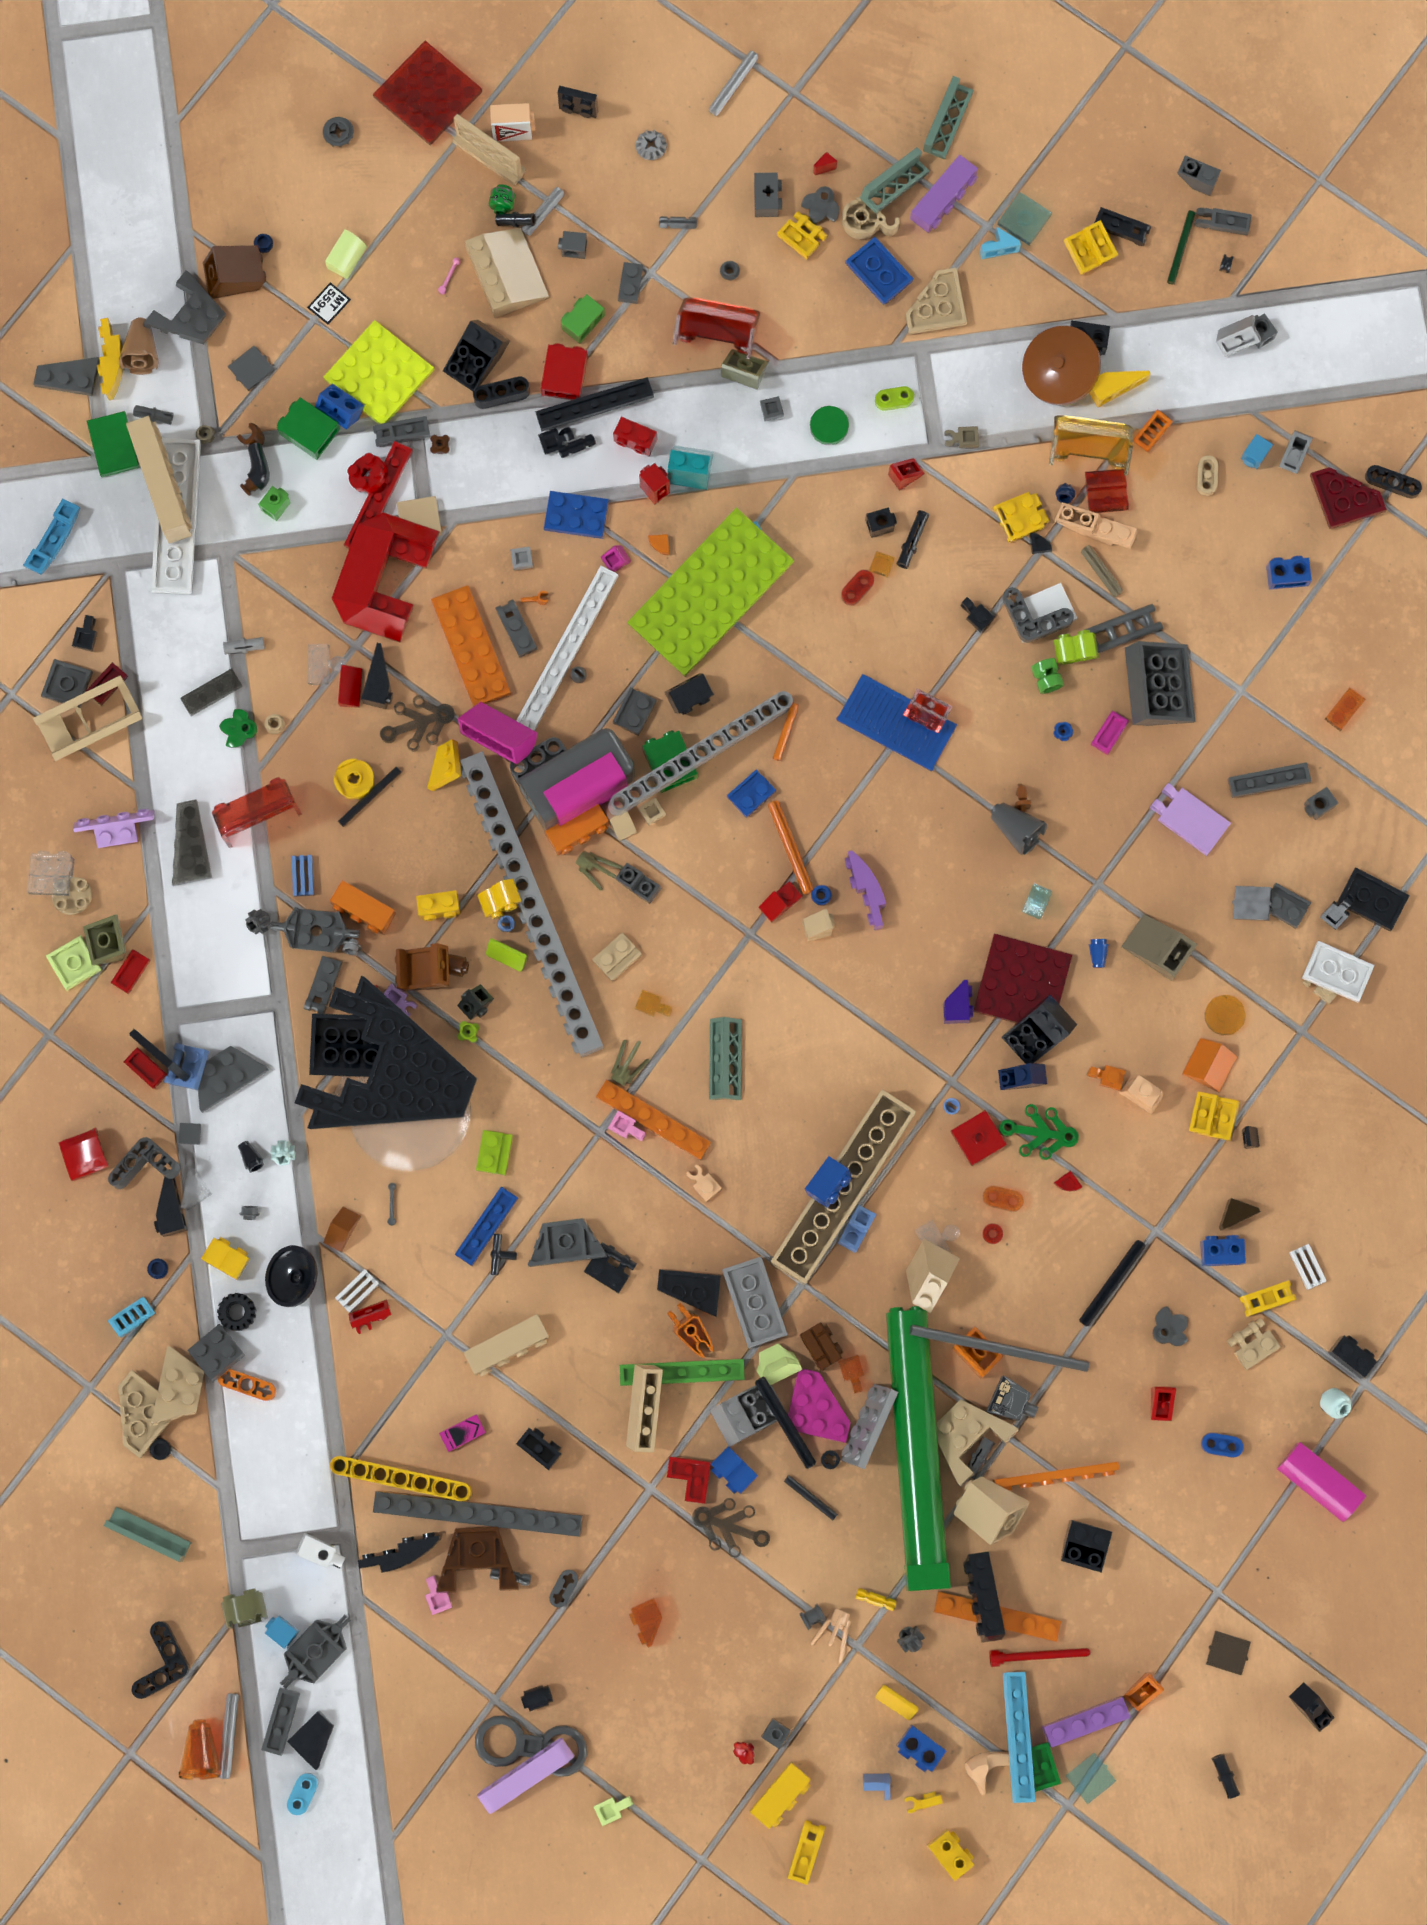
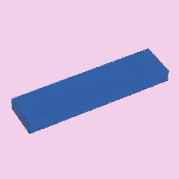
M501 1186L455 1255L473 1266L518 1200V1197Z

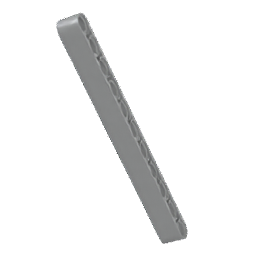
M786 691L777 693L612 796L608 804L609 812L615 816L624 814L780 717L792 705L793 698L791 694ZM778 700H784L786 702V706H781L778 703ZM762 710H768L770 716H765ZM745 720H752L754 726L747 725ZM729 730H735L738 736H732ZM713 740H719L722 746H715ZM696 750L704 751L705 756H699ZM680 760H686L689 766H682ZM669 770L673 776L667 777L663 771ZM647 781H654L656 787H650L647 784ZM630 791H637L640 797H633ZM614 801H620L623 807L617 808L614 805Z

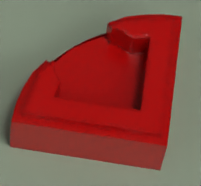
M1071 1170L1054 1182L1059 1189L1072 1192L1082 1188V1185Z

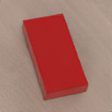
M132 949L112 979L111 984L129 994L151 960Z
M138 1047L123 1061L152 1089H155L165 1076L168 1075Z

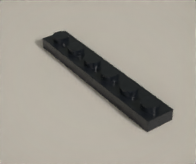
M646 377L535 411L541 432L654 398L649 379Z

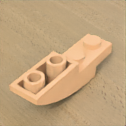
M1063 502L1055 518L1057 523L1081 535L1111 546L1116 544L1131 549L1138 532L1137 528L1102 518L1098 513Z

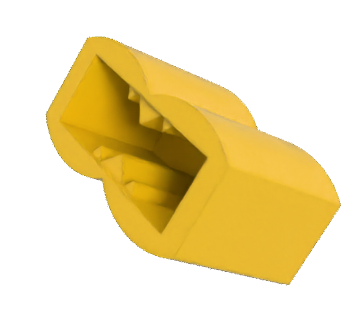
M514 879L502 880L477 895L485 918L492 917V919H498L504 916L503 912L516 909V905L521 902Z
M219 1237L218 1240L213 1238L201 1259L238 1281L250 1261V1258L247 1257L248 1252L239 1247L236 1250L229 1247L230 1242L222 1237Z

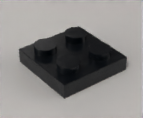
M559 85L557 92L559 109L568 114L577 113L585 118H597V94Z

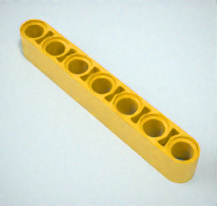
M336 1456L330 1462L331 1471L334 1474L456 1501H467L472 1495L471 1487L459 1481L343 1456ZM338 1460L345 1462V1469L341 1472L335 1468ZM359 1464H363L366 1468V1472L362 1476H358L355 1472V1468ZM380 1468L386 1471V1477L383 1480H378L375 1476L376 1471ZM399 1473L406 1475V1482L402 1485L396 1482V1476ZM420 1477H424L427 1481L424 1489H418L416 1486V1481ZM439 1482L447 1484L445 1493L440 1494L437 1492L436 1486ZM460 1486H465L468 1490L464 1498L457 1496V1489Z

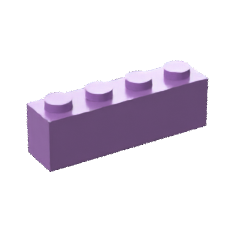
M959 155L911 211L910 220L927 233L932 228L936 229L942 221L941 217L944 214L948 215L953 209L954 205L952 204L956 200H961L966 192L965 189L976 182L978 168Z
M1119 1696L1042 1725L1049 1746L1055 1747L1131 1717L1124 1698Z

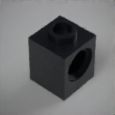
M889 507L867 513L865 517L871 538L893 532L895 524H897L895 514L890 513ZM884 519L887 524L879 525L877 520Z

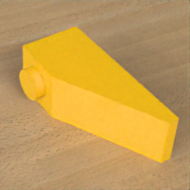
M1149 370L1104 372L1099 375L1095 386L1089 394L1098 408L1147 382L1151 373Z

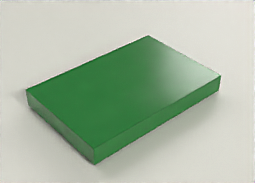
M125 411L87 420L101 477L140 468L126 425L128 419Z

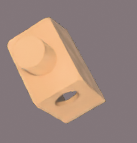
M1140 1075L1130 1076L1119 1092L1151 1115L1163 1098V1091Z

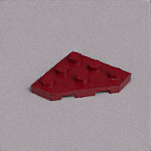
M1328 467L1310 474L1329 529L1381 514L1387 510L1380 491L1368 488L1349 476L1346 477L1337 473V470Z

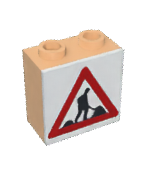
M529 103L490 105L491 128L495 141L532 140V131H535L534 110L530 111Z

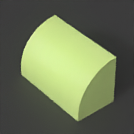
M344 229L325 260L327 269L348 279L365 252L366 244L356 235Z

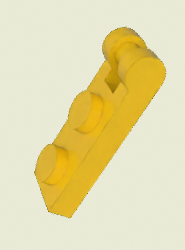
M804 1821L787 1879L808 1885L825 1826L820 1824L816 1826L811 1824V1821ZM808 1832L816 1834L815 1840L807 1838Z

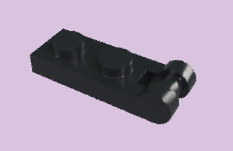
M1100 207L1094 222L1096 223L1101 220L1106 232L1132 241L1138 246L1145 245L1146 234H1149L1151 229L1146 223ZM1137 229L1139 233H1133V230Z

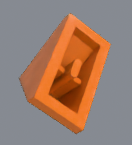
M1145 1673L1123 1697L1137 1711H1140L1163 1692L1164 1688L1150 1674Z

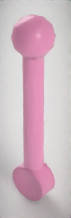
M457 257L453 259V265L443 285L438 288L440 294L446 293V286L456 266L461 262Z

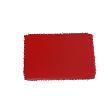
M825 152L814 164L813 174L818 175L835 170L837 168V160L828 152Z

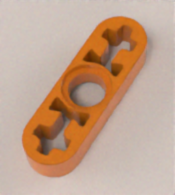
M228 1369L218 1378L221 1386L263 1401H270L276 1395V1388L272 1383L232 1369ZM230 1372V1376L237 1379L238 1375H240L241 1377L237 1381V1388L234 1387L236 1384L234 1382L228 1381L225 1384L222 1376ZM244 1379H250L253 1383L252 1388L248 1391H244L241 1387ZM257 1382H260L258 1387L261 1388L270 1386L271 1395L263 1397L264 1393L256 1391V1395L253 1394L257 1388Z

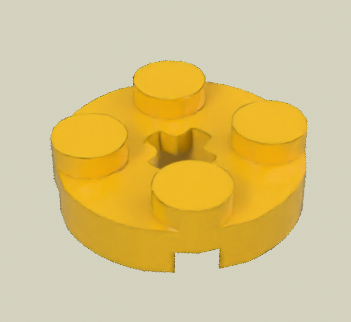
M347 759L338 765L334 776V784L337 791L347 799H360L374 787V773L366 762L357 759ZM352 774L360 777L356 784L349 782Z

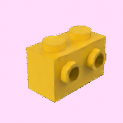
M456 890L416 896L420 920L434 921L439 917L448 919L461 914Z
M946 1829L928 1843L927 1846L952 1879L956 1881L974 1866L972 1862L974 1857L967 1848L963 1850L958 1843L961 1840L954 1831L949 1833Z

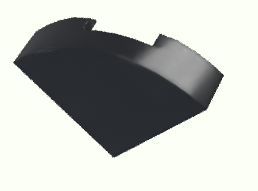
M1030 533L1032 554L1052 552L1049 541L1037 533Z

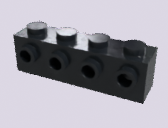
M989 1551L968 1554L965 1562H963L965 1574H968L969 1582L967 1586L969 1595H972L973 1599L972 1612L973 1615H976L977 1635L980 1636L981 1643L1002 1640L1005 1635V1629Z

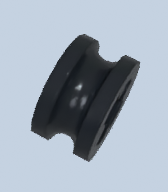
M1224 254L1219 271L1225 270L1226 273H1229L1234 256L1227 257Z
M829 1450L823 1453L821 1463L826 1469H834L838 1466L840 1458L835 1451ZM827 1454L836 1457L833 1466L830 1463H825L824 1459H827L825 1457Z

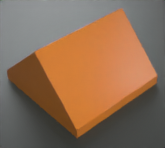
M1200 1038L1182 1074L1219 1093L1237 1056L1220 1043Z
M976 1327L965 1335L987 1340ZM955 1345L952 1348L980 1379L1004 1357L999 1353L961 1345Z

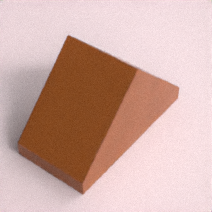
M342 1207L331 1221L323 1243L342 1253L361 1216Z

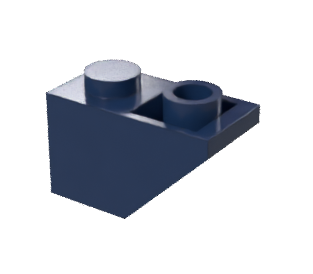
M1028 1063L998 1070L1000 1090L1032 1088L1047 1084L1045 1064Z

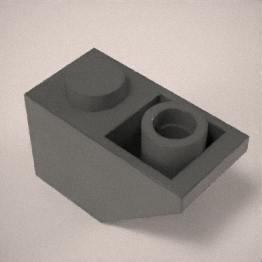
M1185 155L1177 174L1192 189L1211 196L1221 170Z

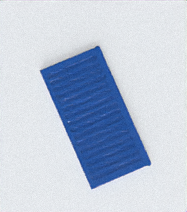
M864 674L860 677L840 715L836 718L840 723L930 771H933L937 760L957 724Z

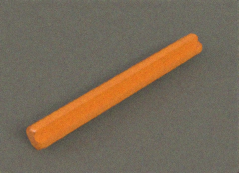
M772 801L768 804V808L803 894L811 893L813 886L779 801Z

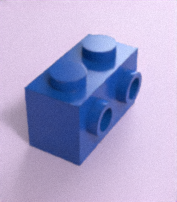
M828 1156L805 1187V1191L808 1196L828 1208L830 1204L836 1202L840 1190L850 1183L851 1173L847 1167Z
M1228 1235L1226 1239H1218V1236H1206V1240L1200 1242L1202 1266L1246 1264L1245 1240L1239 1239L1238 1235Z

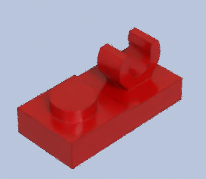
M386 1299L348 1315L352 1329L356 1327L357 1333L361 1334L360 1327L362 1325H367L368 1329L372 1330L371 1321H382L392 1314Z

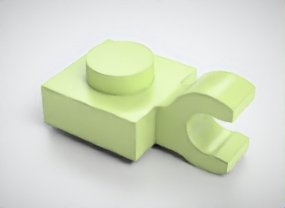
M630 1796L618 1802H615L614 1797L595 1805L594 1809L601 1825L604 1826L621 1818L620 1811L631 1806L633 1802Z

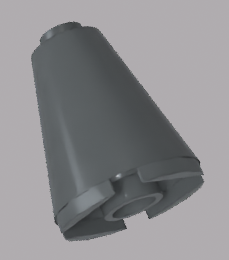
M996 804L991 810V819L1020 855L1028 854L1039 843L1038 837L1040 833L1044 835L1046 832L1047 824L1044 821L1008 804Z

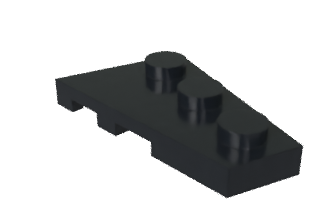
M659 1269L657 1291L717 1317L721 1276Z

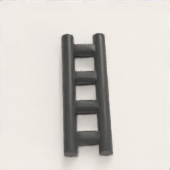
M1150 604L1085 630H1090L1094 634L1106 630L1110 641L1100 645L1097 641L1098 653L1161 630L1163 626L1161 622L1154 624L1150 613L1155 611V607L1153 604ZM1143 616L1147 627L1136 630L1132 620ZM1124 623L1129 634L1117 637L1113 627Z

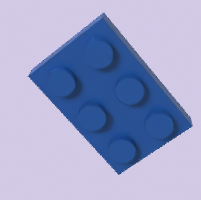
M876 237L872 238L845 261V264L883 305L911 284L914 279Z
M550 491L544 531L603 539L609 499Z

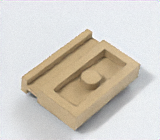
M621 933L592 960L613 982L640 958L642 953Z

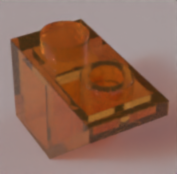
M654 1598L631 1608L632 1613L629 1614L633 1625L638 1624L641 1632L638 1633V1637L642 1645L646 1644L648 1648L652 1646L663 1618Z

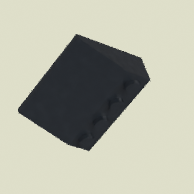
M312 1014L309 1075L369 1077L379 1045L361 1040L367 1020L354 1015Z

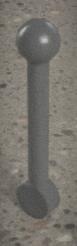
M390 1183L388 1185L390 1190V1218L387 1222L393 1226L396 1223L394 1218V1190L396 1189V1184Z

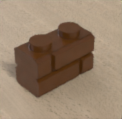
M821 1322L799 1335L820 1371L842 1359L840 1354L843 1353L838 1342L833 1343L830 1336L833 1334L828 1325L825 1324L823 1326Z

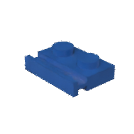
M756 769L727 795V798L747 818L776 792V789Z

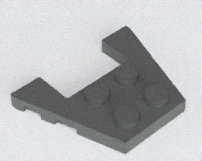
M185 270L177 280L176 287L191 295V297L172 320L153 310L144 321V327L160 329V332L166 334L168 332L177 334L179 338L204 345L225 318V312L195 278Z

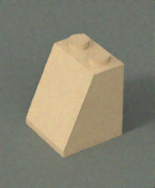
M923 1239L906 1269L912 1303L931 1313L960 1258Z
M979 1477L975 1480H970L965 1485L964 1489L966 1491L957 1500V1507L953 1514L987 1543L992 1545L1013 1534L1030 1502L983 1477Z

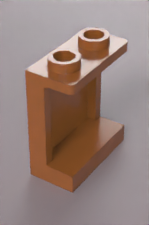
M434 943L430 944V947L396 949L395 981L397 989L414 991L449 986L447 945Z

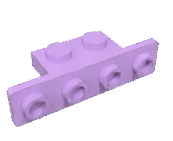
M140 809L137 813L121 812L117 816L112 817L102 815L93 820L82 818L74 823L73 830L74 832L94 829L98 848L138 842L135 823L153 820L155 812L154 810Z

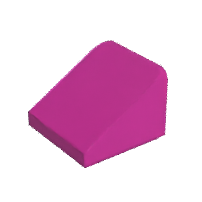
M614 545L601 556L606 567L613 572L631 562L621 545Z

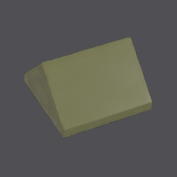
M731 349L721 365V377L758 390L768 362Z
M112 915L83 926L91 965L123 960L126 951L118 915Z

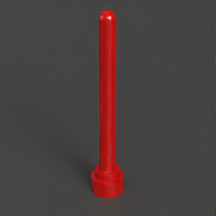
M1088 1648L1003 1653V1651L999 1652V1650H990L989 1659L991 1667H1000V1664H1004V1662L1087 1657L1091 1652Z

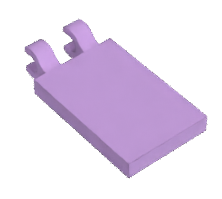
M1167 783L1162 793L1172 799V802L1166 808L1161 801L1156 799L1150 808L1161 815L1158 819L1160 823L1207 856L1231 823L1185 789L1181 788L1178 792L1172 785Z

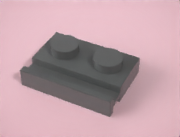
M630 687L613 720V724L639 736L657 700Z
M1275 883L1271 890L1270 902L1272 906H1270L1269 914L1296 929L1311 902Z

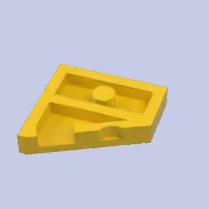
M454 739L437 747L427 786L431 791H435L461 776L458 741Z

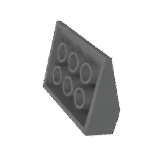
M1138 641L1125 647L1133 725L1153 726L1196 722L1187 644Z

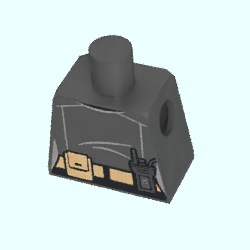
M1002 1375L986 1412L1020 1421L1022 1414L1034 1418L1039 1407L1028 1402L1031 1396L1030 1392Z

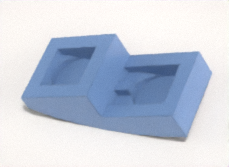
M858 1205L838 1244L856 1253L876 1214Z

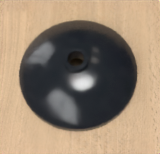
M296 1245L286 1246L274 1254L266 1269L265 1286L269 1297L276 1304L283 1307H296L310 1297L316 1286L318 1276L317 1264L313 1255L304 1247Z

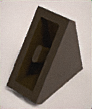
M1230 1198L1226 1204L1219 1229L1222 1231L1261 1211L1258 1207Z

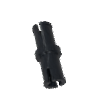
M497 213L495 222L498 226H513L514 228L523 225L534 226L536 224V216L534 213Z
M1219 1754L1212 1757L1211 1759L1219 1775L1217 1778L1219 1782H1222L1227 1798L1232 1799L1239 1796L1240 1792L1233 1778L1235 1775L1233 1771H1230L1225 1755Z

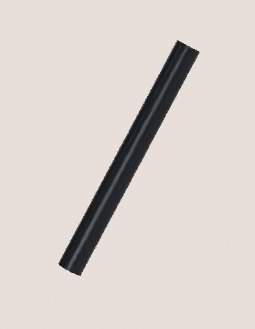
M397 767L391 770L368 794L338 820L339 824L344 827L392 782L401 771Z

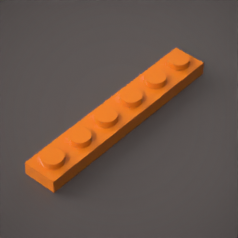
M607 1079L596 1095L597 1099L636 1120L640 1125L700 1161L711 1144L710 1141Z
M1118 1462L995 1479L993 1483L1007 1490H1012L1013 1485H1020V1489L1033 1487L1032 1483L1040 1482L1042 1486L1053 1484L1054 1479H1061V1483L1074 1481L1073 1477L1082 1476L1083 1480L1094 1478L1095 1473H1102L1103 1477L1115 1475V1471L1120 1469Z
M938 1591L934 1607L935 1613L977 1623L976 1615H973L972 1599ZM1000 1606L1005 1630L1057 1642L1061 1621Z

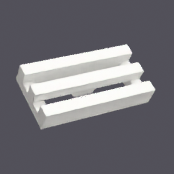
M1309 1244L1289 1252L1307 1290L1326 1282ZM1304 1250H1306V1252H1307V1254H1308V1256H1309V1258H1310V1261H1311V1263H1312V1265H1313V1267H1314V1269H1315V1271H1316V1273H1317V1275H1318V1277H1319V1279H1320V1280H1318V1281H1317V1279H1316V1277H1315V1275H1314V1272H1313V1270H1312V1268H1311V1266H1310V1264H1309V1262H1308V1260H1307V1258H1306V1256H1305V1254H1304V1252H1303ZM1297 1253H1299L1311 1277V1280L1313 1282L1312 1284L1309 1283L1304 1273V1270L1296 1256Z
M364 1269L335 1299L351 1313L379 1283ZM364 1276H366L367 1279L362 1284H360L345 1300H343L342 1298ZM371 1281L373 1284L349 1307L347 1304Z

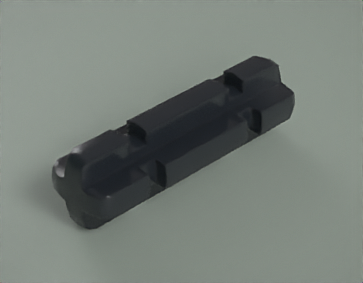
M589 434L584 439L579 438L567 443V446L558 447V452L561 458L569 456V453L574 454L586 449V446L591 447L595 445L596 441L594 436Z

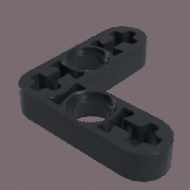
M164 1621L155 1622L150 1628V1634L165 1665L133 1683L131 1691L134 1697L138 1699H143L185 1677L189 1672V1664L170 1626ZM158 1625L165 1627V1631H163L165 1638L168 1636L171 1638V1640L164 1641L161 1645L159 1641L163 1640L162 1636L155 1634V1631L158 1630ZM169 1643L175 1646V1653L172 1656H168L164 1652L165 1645ZM176 1663L179 1665L183 1664L185 1667L182 1669L183 1673L176 1672L172 1674L174 1679L171 1680L166 1668L169 1667V1671H172L176 1668ZM157 1673L165 1674L166 1681L163 1685H158L155 1682ZM150 1677L151 1684L155 1689L152 1690L151 1686L144 1690V1695L143 1693H137L138 1684L146 1685L150 1683L147 1680Z

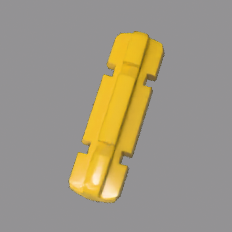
M861 1588L857 1590L856 1599L866 1600L867 1603L879 1607L884 1606L885 1609L894 1611L896 1600L886 1599L885 1596L873 1592L868 1593L867 1590Z

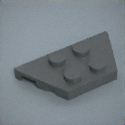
M229 1046L206 1061L198 1088L200 1111L203 1113L269 1071V1069L241 1051Z
M584 1218L542 1224L539 1232L540 1236L536 1240L535 1250L531 1260L528 1262V1267L605 1258L607 1254Z

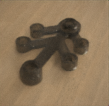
M417 695L413 698L414 706L418 709L424 708L433 713L425 716L407 708L403 702H397L394 705L395 713L413 719V721L394 728L385 726L380 731V737L383 742L392 743L396 740L397 735L417 728L413 738L407 742L408 749L415 752L420 747L419 743L428 725L436 722L432 732L426 735L428 744L435 745L439 740L438 736L444 724L450 723L454 719V709L448 704L436 706L425 701L423 696ZM417 699L423 700L420 705H417L415 702ZM403 706L404 709L403 711L399 712L397 711V707ZM446 710L448 711V715L442 716L441 712ZM389 730L392 733L387 737L384 733ZM431 735L436 737L434 741H429ZM412 742L417 743V746L415 748L410 747V744Z
M732 1498L725 1499L723 1503L711 1509L707 1507L695 1509L692 1520L696 1526L704 1529L709 1540V1547L714 1551L720 1549L721 1541L715 1537L711 1525L720 1528L729 1548V1555L733 1558L740 1556L741 1549L736 1545L731 1532L753 1540L758 1547H765L770 1541L769 1534L764 1530L754 1532L734 1524L746 1517L751 1518L755 1515V1509L751 1505L745 1506L743 1510L723 1520L714 1516L725 1510H733L736 1503ZM728 1500L733 1502V1507L730 1509L725 1506ZM748 1507L753 1510V1514L750 1516L745 1514V1509ZM700 1513L706 1514L707 1519L705 1521L699 1520L698 1516ZM761 1534L764 1535L766 1538L765 1542L760 1543L757 1540L758 1536ZM713 1540H717L719 1542L718 1548H713L711 1546V1542ZM733 1547H736L739 1550V1553L736 1556L731 1554V1549Z

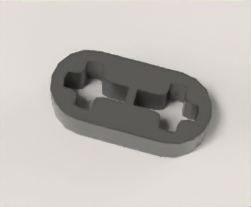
M565 1570L559 1576L549 1597L550 1603L554 1607H563L569 1601L578 1583L576 1572ZM573 1574L574 1583H569L567 1588H564L563 1585L566 1581L563 1579L564 1575ZM561 1589L565 1590L562 1596L565 1599L564 1602L556 1604V1599L553 1597L554 1594L558 1595Z

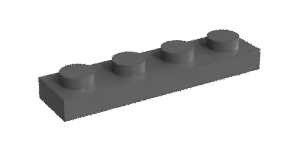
M1307 762L1228 778L1232 798L1311 783Z

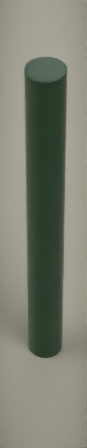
M1189 210L1167 280L1168 284H1175L1195 217L1194 211Z

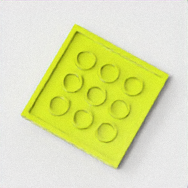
M374 320L323 378L330 385L333 383L364 405L362 411L378 424L388 423L432 374L434 367Z

